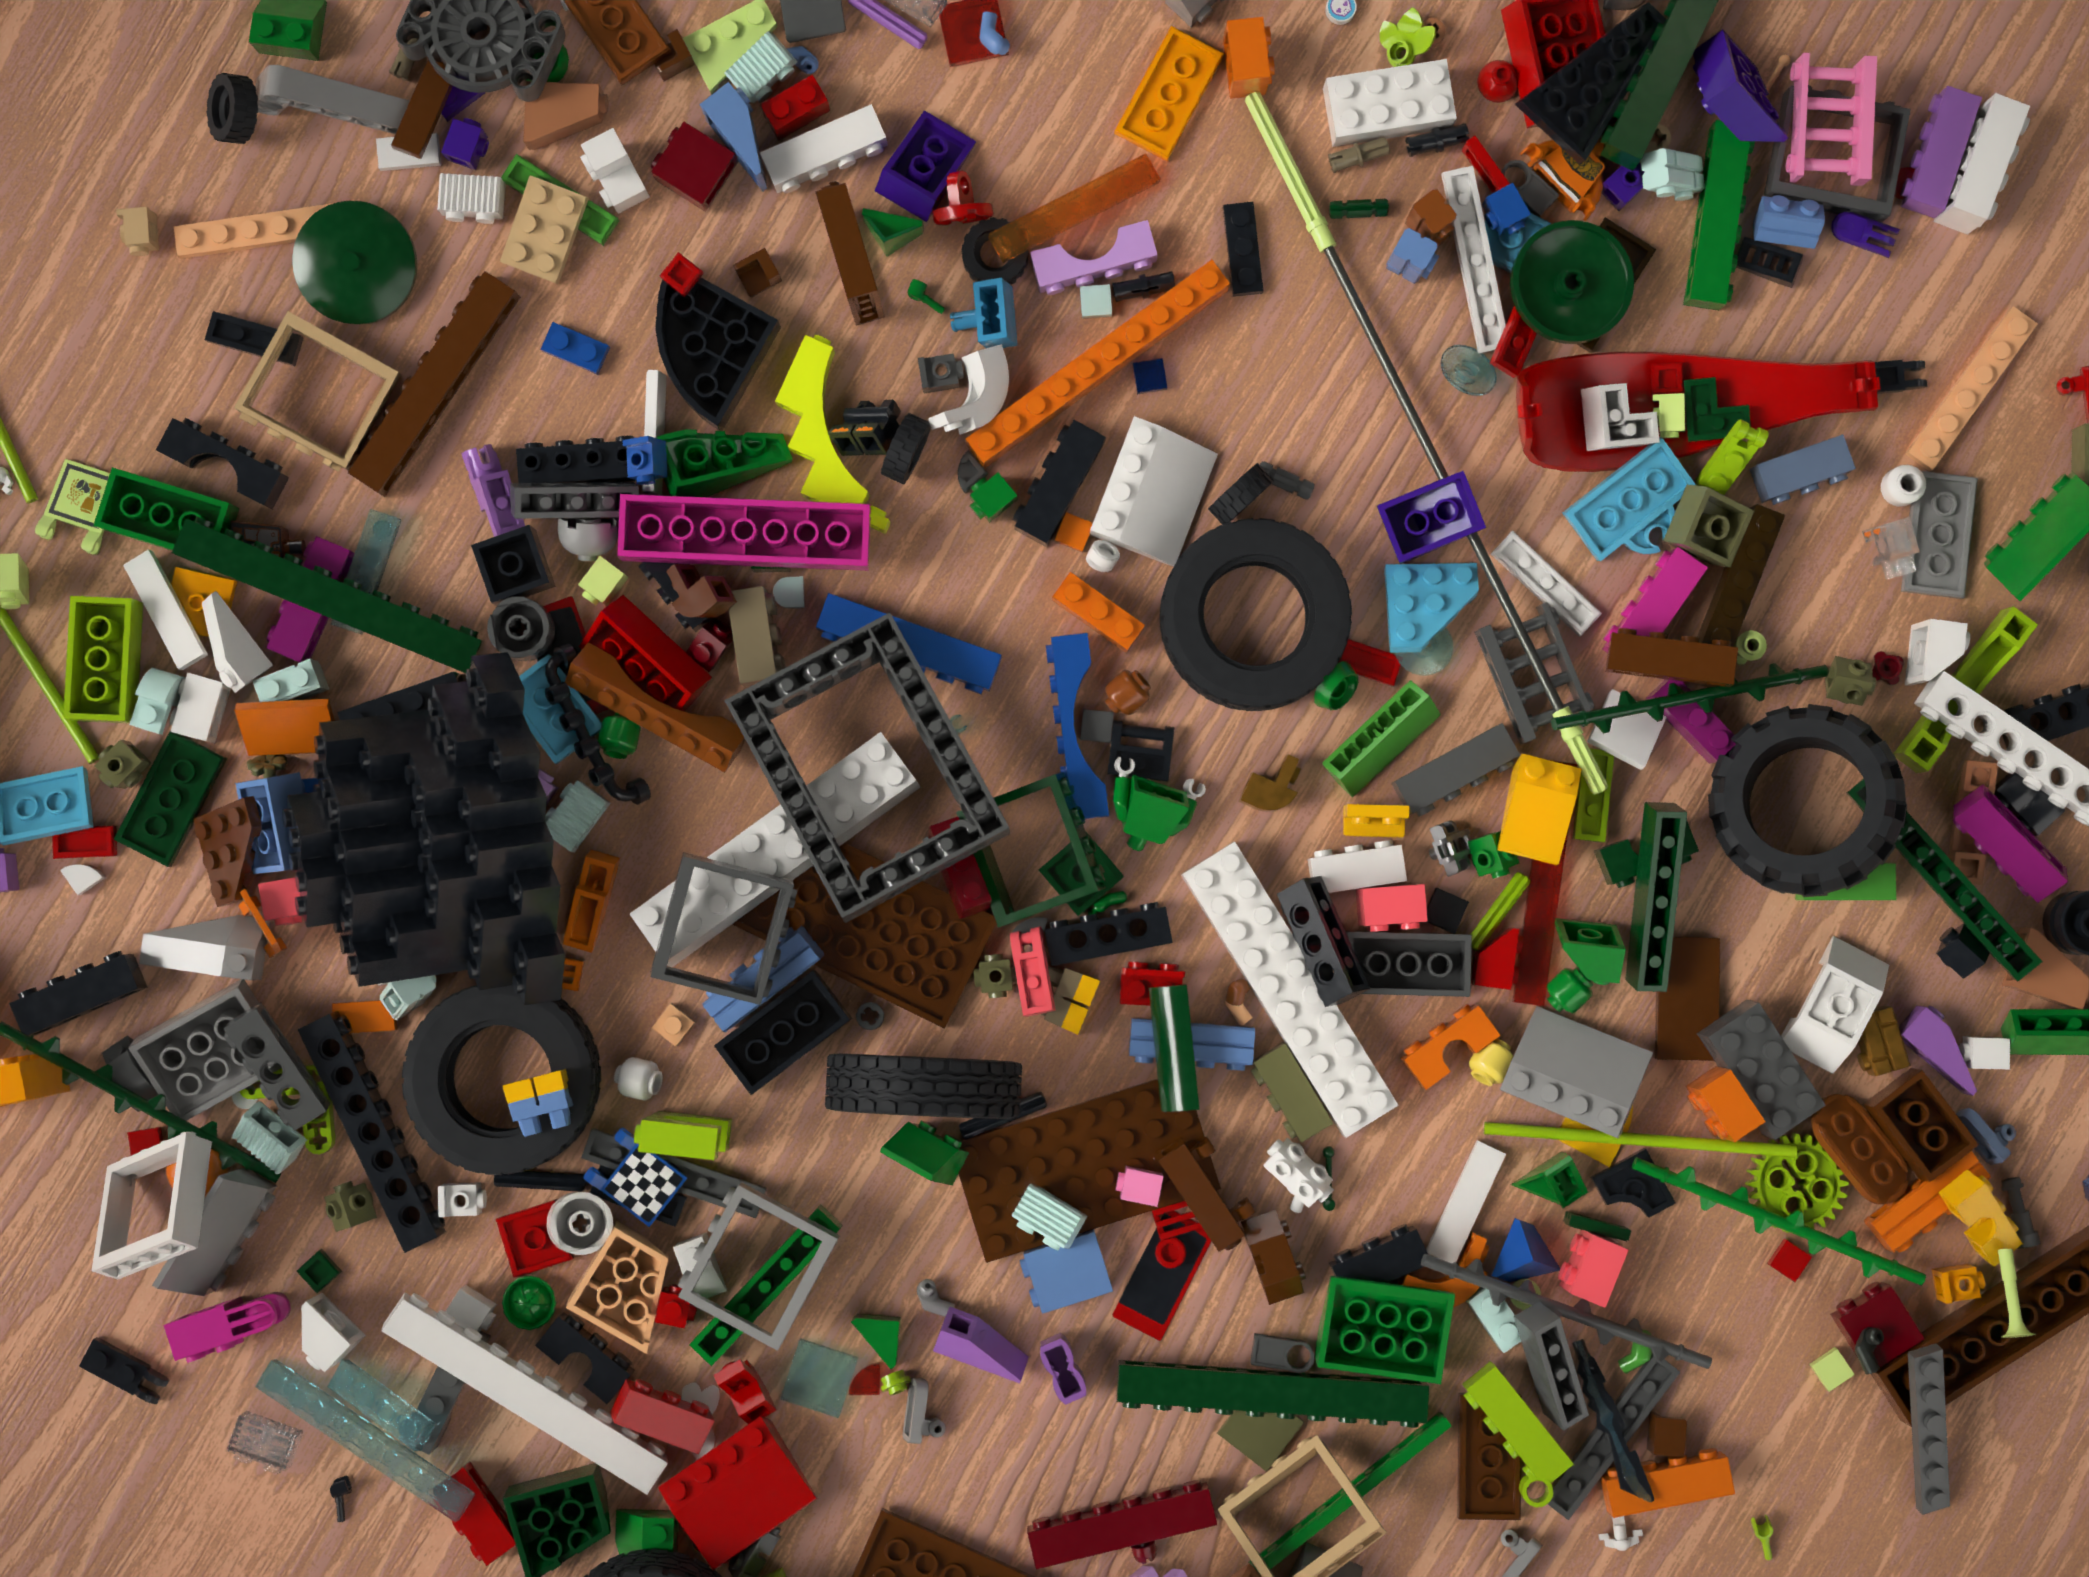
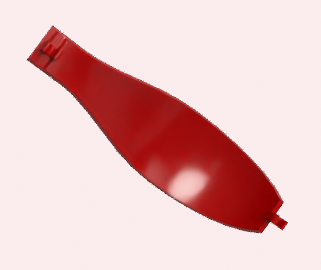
M1607 352L1561 357L1533 364L1522 369L1517 376L1516 386L1519 434L1523 452L1529 461L1543 468L1560 471L1600 472L1619 469L1648 445L1587 451L1581 390L1599 385L1627 383L1629 413L1653 412V408L1659 407V402H1653V395H1651L1650 364L1683 362V387L1684 380L1715 377L1717 407L1749 405L1751 427L1754 429L1760 427L1765 430L1827 414L1874 411L1878 408L1877 390H1880L1879 377H1876L1875 362L1872 360L1837 363H1793L1685 353ZM1686 405L1685 432H1679V438H1663L1677 458L1717 447L1724 440L1688 442Z

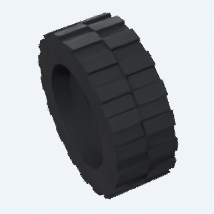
M228 73L218 74L212 81L207 99L206 113L210 133L215 140L220 142L245 144L246 141L250 140L257 123L258 96L256 95V87L248 76Z
M992 217L989 220L983 219L979 221V224L973 225L970 228V232L966 233L964 244H962V259L966 272L968 271L973 281L976 280L978 282L1002 277L1012 285L1019 277H1022L1024 269L1027 268L1029 257L1028 242L1023 231L1019 230L1015 223H1010L1004 218L996 219V217ZM990 239L1003 240L1010 248V258L1002 267H989L981 259V248Z
M911 413L905 416L887 451L881 468L882 475L903 485L906 483L927 442L931 429L928 421Z
M1256 463L1226 490L1208 510L1222 525L1231 522L1268 488L1274 480Z

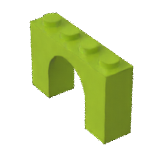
M658 1111L642 1119L640 1125H636L634 1143L639 1144L638 1152L715 1160L718 1158L719 1151L726 1152L729 1150L732 1119Z

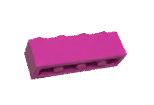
M1679 547L1674 548L1670 552L1665 550L1655 564L1659 567L1653 577L1648 575L1639 586L1638 590L1642 593L1635 602L1630 600L1622 610L1621 615L1624 618L1618 627L1613 625L1604 636L1603 640L1607 643L1602 650L1608 653L1610 635L1612 632L1618 633V628L1637 630L1636 635L1648 637L1649 632L1663 633L1708 567Z

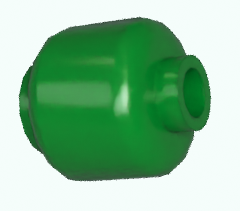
M616 712L613 716L605 717L602 721L598 737L600 748L603 749V753L611 758H627V755L635 753L641 727Z
M1577 967L1574 970L1564 968L1547 984L1548 993L1551 995L1547 1000L1559 1012L1564 1009L1567 1012L1574 1013L1593 996L1591 989L1593 982L1588 980Z

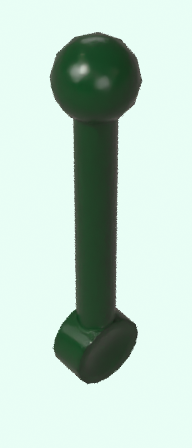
M1327 1146L1323 1149V1156L1326 1158V1171L1332 1178V1157L1335 1151L1332 1147ZM1332 1193L1323 1202V1207L1327 1211H1332L1335 1208Z

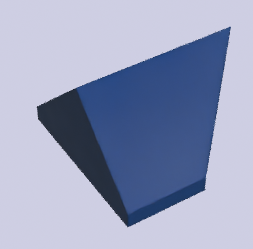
M1515 1218L1491 1276L1508 1282H1514L1519 1279H1527L1560 1271L1559 1265L1535 1226Z

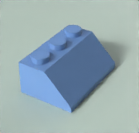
M300 772L235 783L238 800L254 796L262 823L260 836L254 837L252 849L256 852L252 865L253 874L290 870L288 855L293 853V848L289 841L290 828H285L283 824L282 809H287L288 795L305 793V785L301 780Z

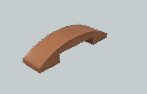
M1965 760L1957 788L1955 804L1982 784L1994 794L1998 770L1997 763ZM1953 809L1949 858L1972 884L1982 885L1986 855L1976 847L1975 839L1968 832L1964 834L1956 827L1953 822Z

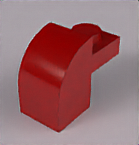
M739 1359L736 1362H730L721 1371L714 1374L718 1386L730 1396L738 1416L747 1424H750L760 1416L767 1417L777 1410L766 1386L748 1360L743 1362Z

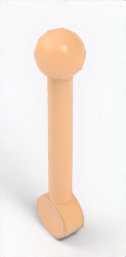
M1788 55L1779 57V64L1765 85L1767 91L1770 90L1782 69L1790 64L1791 60Z

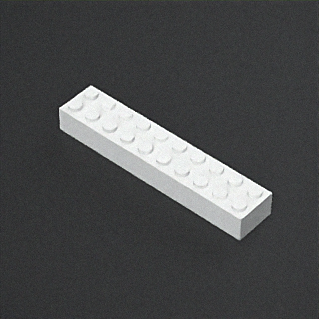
M881 732L806 785L839 846L920 788L916 779ZM781 804L707 857L712 860L789 880H794L813 866ZM694 867L667 966L674 967L780 889ZM675 881L630 913V916L655 952Z
M1236 842L1229 844L1182 873L1181 876L1244 978L1249 983V986L1341 1134L1347 1138L1397 1107L1398 1103L1337 1005L1324 1006L1317 993V987L1312 975L1305 965V959L1298 943L1295 941L1293 934Z

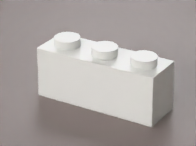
M1393 840L1375 842V849L1363 850L1362 844L1344 847L1345 853L1333 855L1332 849L1315 851V858L1307 859L1310 877L1322 876L1329 893L1407 881L1402 845L1394 846Z

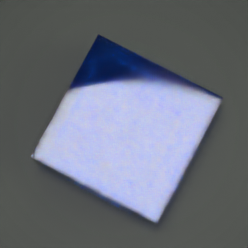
M1163 358L1132 364L1137 395L1167 390Z

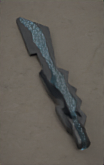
M1581 1339L1573 1342L1572 1345L1578 1359L1577 1374L1583 1380L1582 1392L1589 1400L1587 1406L1596 1413V1429L1607 1433L1609 1436L1620 1489L1645 1501L1653 1502L1654 1495L1636 1450L1629 1452L1622 1434L1625 1426L1614 1400L1605 1390L1603 1383L1606 1380L1597 1362L1590 1356L1584 1340Z

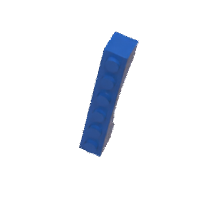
M1088 633L1051 637V645H1046L1047 662L1054 663L1055 675H1050L1049 679L1051 694L1057 693L1059 704L1053 706L1055 724L1061 723L1062 736H1056L1058 754L1065 755L1066 766H1060V772H1064L1065 777H1068L1070 785L1074 786L1075 792L1072 796L1076 806L1082 809L1085 819L1109 817L1106 785L1093 773L1085 761L1078 746L1074 729L1076 694L1083 677L1091 666Z

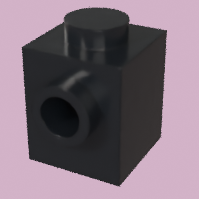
M1961 924L1956 929L1950 927L1939 938L1941 944L1936 953L1946 966L1951 967L1963 979L1984 965L1990 954L1964 924Z

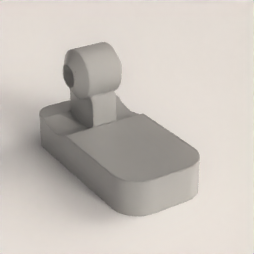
M911 1378L909 1382L903 1426V1439L907 1443L921 1444V1435L929 1436L931 1434L933 1437H941L946 1430L945 1424L940 1419L925 1418L929 1387L928 1382L923 1378Z
M1505 1530L1501 1535V1542L1504 1546L1511 1547V1550L1518 1557L1502 1577H1519L1543 1545L1534 1537L1527 1543L1523 1538L1518 1537L1514 1530ZM1507 1535H1511L1513 1537L1512 1542L1507 1541Z

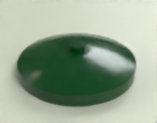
M341 201L320 209L305 222L295 240L292 266L299 290L314 309L332 320L362 325L383 320L396 312L404 304L415 284L417 254L408 231L391 213L367 202Z
M1567 220L1550 224L1537 231L1527 240L1514 260L1510 287L1512 299L1519 315L1533 331L1554 342L1581 344L1603 336L1623 318L1633 296L1634 273L1629 256L1621 243L1612 234L1589 222Z

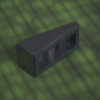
M1744 237L1737 254L1736 268L1792 288L1803 261V254ZM1750 248L1756 249L1752 262H1745ZM1762 252L1767 254L1763 267L1758 266ZM1774 257L1779 258L1775 271L1770 269ZM1787 261L1791 265L1787 274H1783L1781 272Z

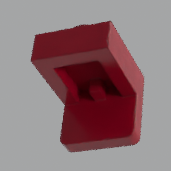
M716 618L711 620L701 628L686 653L701 667L710 672L715 668L728 646L734 643L731 627Z

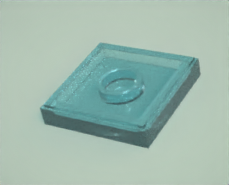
M800 1338L780 1399L839 1418L859 1357Z

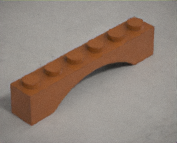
M589 642L571 662L565 679V683L568 686L725 773L740 753L745 738L738 725L724 717L691 714L657 701L629 679L614 656Z

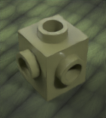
M1835 656L1829 669V674L1825 677L1826 698L1838 700L1846 704L1851 703L1863 706L1867 695H1872L1876 686V678L1872 675V665L1857 659L1852 660Z
M119 740L114 746L110 745L100 753V760L94 766L101 772L99 778L110 788L115 786L116 788L126 789L127 787H134L143 778L141 773L152 762L130 741Z
M1003 954L984 955L985 961L979 962V968L973 969L975 987H981L982 993H988L989 998L1007 997V991L1013 990L1012 984L1017 983L1015 966L1010 965V959H1003ZM997 970L1001 973L1002 978L999 982L990 980V973Z
M352 1181L334 1187L335 1193L324 1197L326 1213L332 1220L336 1232L377 1218L373 1207L372 1194L367 1189L365 1183L353 1186Z

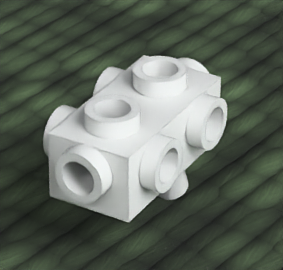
M1289 1138L1284 1142L1278 1139L1267 1150L1270 1157L1263 1166L1294 1195L1290 1206L1293 1212L1301 1213L1304 1204L1309 1208L1317 1200L1322 1203L1333 1192L1334 1189L1330 1186L1333 1179L1328 1175L1325 1167L1311 1160L1305 1154L1300 1144L1292 1142Z

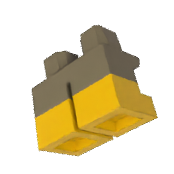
M1048 966L1051 985L1057 988L1053 996L1056 1011L1041 1015L1045 1016L1044 1020L1078 1035L1088 1008L1068 1001L1063 997H1068L1090 1007L1100 980L1068 968L1062 970Z

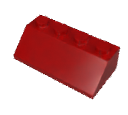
M624 595L601 610L579 645L583 649L589 642L614 656L621 669L642 691L657 701L684 712L701 695L712 679L711 675Z

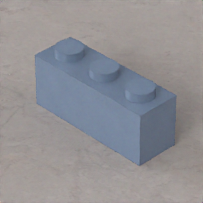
M1842 434L1762 462L1749 470L1761 503L1771 500L1773 505L1791 499L1789 494L1800 490L1801 495L1820 489L1818 483L1829 480L1830 485L1844 481L1848 479L1847 473L1856 468Z

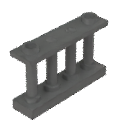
M1548 602L1536 607L1539 616L1522 623L1527 633L1542 627L1545 628L1551 644L1536 649L1541 661L1556 655L1562 672L1551 676L1550 679L1555 688L1567 684L1574 699L1563 704L1564 707L1569 706L1572 714L1580 710L1591 711L1594 709L1593 700L1588 692L1584 693L1557 627L1560 624L1558 614L1554 607H1549ZM1491 625L1478 629L1474 633L1519 744L1521 745L1536 739L1534 732L1538 731L1537 728L1551 723L1552 714L1555 711L1551 709L1536 716L1527 715L1523 706L1526 703V699L1545 691L1540 681L1523 688L1515 686L1512 675L1515 674L1514 671L1527 667L1531 663L1526 654L1511 660L1509 658L1504 659L1500 647H1503L1504 642L1517 638L1513 627L1499 632L1493 630Z

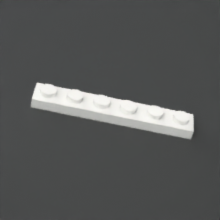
M1469 166L1443 172L1441 176L1447 204L1457 214L1452 224L1455 227L1453 234L1477 351L1480 354L1496 349L1506 324L1474 168Z

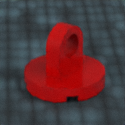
M963 170L949 173L947 176L949 206L932 212L935 225L943 226L950 225L954 221H959L963 224L979 222L983 219L987 220L994 215L991 203H974L971 180Z

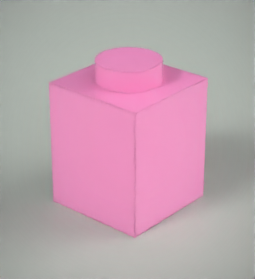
M1126 1166L1125 1173L1119 1172L1115 1190L1121 1191L1120 1199L1157 1207L1163 1174Z

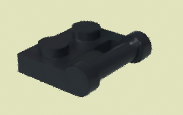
M1114 720L1107 775L1119 776V773L1115 770L1114 763L1118 757H1121L1120 767L1124 771L1129 768L1130 759H1133L1135 762V768L1128 774V777L1135 775L1149 780L1168 782L1174 727L1165 726V729L1126 725L1123 724V721ZM1121 736L1163 741V748L1161 750L1120 745Z

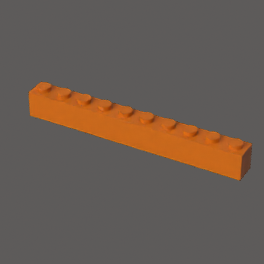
M1211 259L998 414L989 423L965 439L967 447L985 469L1227 293L1230 282Z

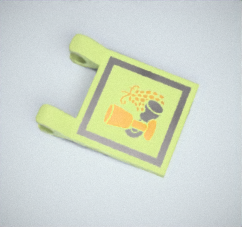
M65 459L45 512L36 525L35 533L41 538L51 540L55 533L57 520L89 530L81 543V548L89 554L97 555L101 548L105 530L93 525L110 473Z

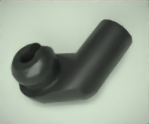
M1867 1327L1862 1330L1855 1345L1856 1355L1866 1375L1880 1370L1873 1354L1876 1346L1884 1340L1883 1332L1879 1328Z

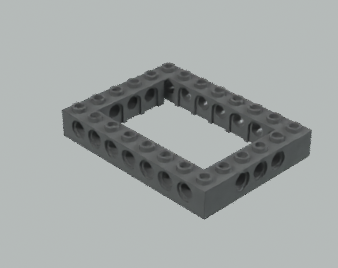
M890 612L724 700L844 923L1010 834V827ZM880 662L967 821L958 820L951 823V828L930 839L928 836L922 839L923 843L902 854L901 852L894 854L895 858L875 869L873 867L866 869L860 876V880H857L771 720Z

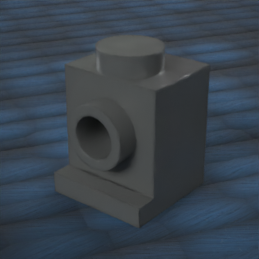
M954 353L918 358L924 394L959 388L958 379L964 378L962 362L961 360L955 361ZM937 367H946V374L942 376L936 374Z

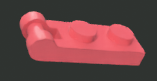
M1041 926L1031 928L1030 932L1021 933V931L1010 933L1023 1016L1029 1017L1056 1011L1044 946L1045 938ZM1032 944L1033 951L1024 953V945Z

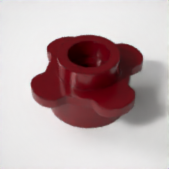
M1883 651L1877 652L1874 655L1873 677L1876 678V681H1887L1889 685L1897 684L1900 680L1899 675L1901 674L1904 660L1900 656L1886 655ZM1886 665L1889 666L1888 671L1884 670V667Z

